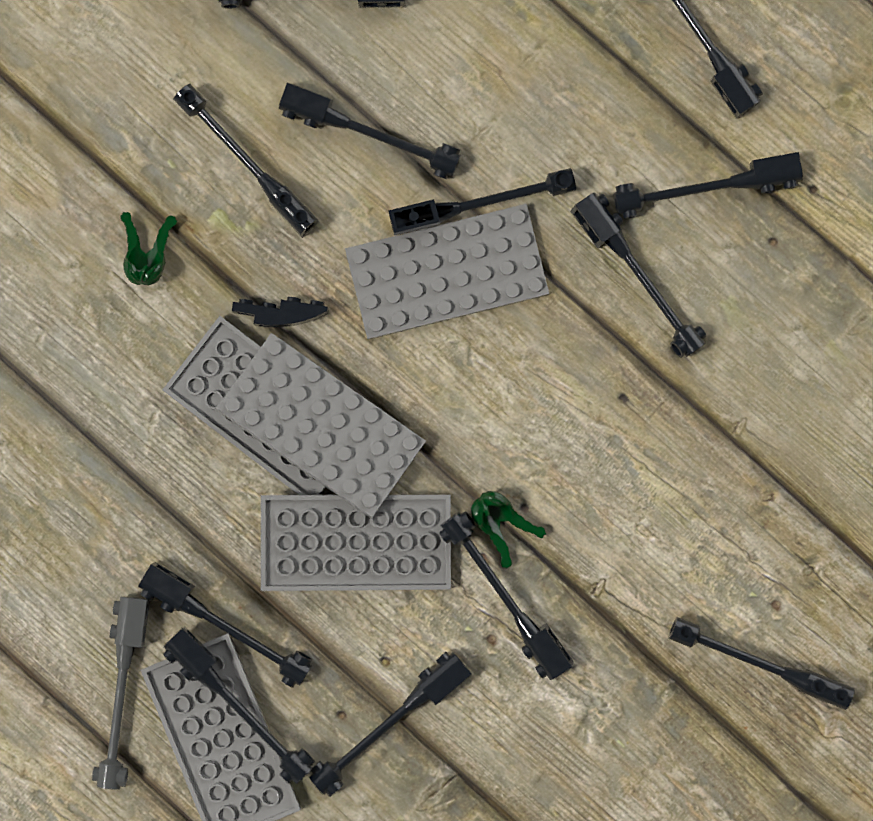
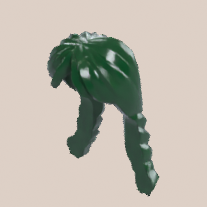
M123 212L120 218L126 227V234L128 236V251L123 262L124 273L133 284L148 286L155 284L160 280L165 267V245L169 237V230L177 224L176 217L170 215L166 218L165 223L159 229L153 249L145 253L140 248L139 236L131 221V214Z
M487 491L472 504L471 515L479 530L489 535L490 539L493 540V544L497 547L502 557L501 566L506 569L511 567L512 560L509 548L500 531V521H509L515 527L535 534L538 538H543L546 535L545 528L532 525L524 517L518 515L514 511L511 502L501 493Z

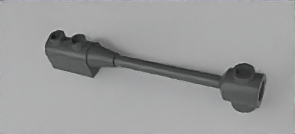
M120 596V601H114L113 615H118L117 625H111L110 638L115 639L118 676L107 759L99 762V767H94L92 772V781H97L96 787L117 790L121 787H126L128 768H124L123 764L117 760L128 669L131 665L135 647L141 648L145 645L150 604L148 599Z

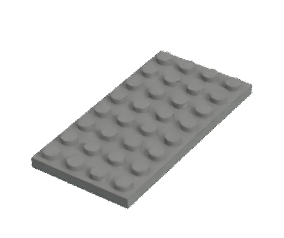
M527 204L345 248L368 340L549 295Z
M219 316L162 390L298 495H320L325 488L323 484L216 410V407L261 348L236 327Z
M272 333L216 407L218 412L371 519L426 442L423 438Z
M261 495V591L451 590V541L447 544L439 533L443 530L440 525L451 517V495H388L372 519L338 495Z
M225 634L204 643L203 645L217 659L212 668L226 685L225 687L269 731L231 636ZM166 659L141 670L202 821H276L301 810L291 783L288 784L279 774L283 771L280 768V756L219 694H216L194 678L188 681L180 673L183 667L177 661L172 664Z

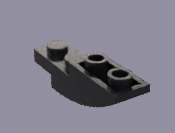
M287 297V300H281L280 309L276 308V304L263 302L262 306L253 305V301L247 299H239V302H233L232 305L233 313L254 316L253 324L259 327L296 326L319 319L329 312V308L324 306V302L311 300L310 304L301 303V299L296 297Z

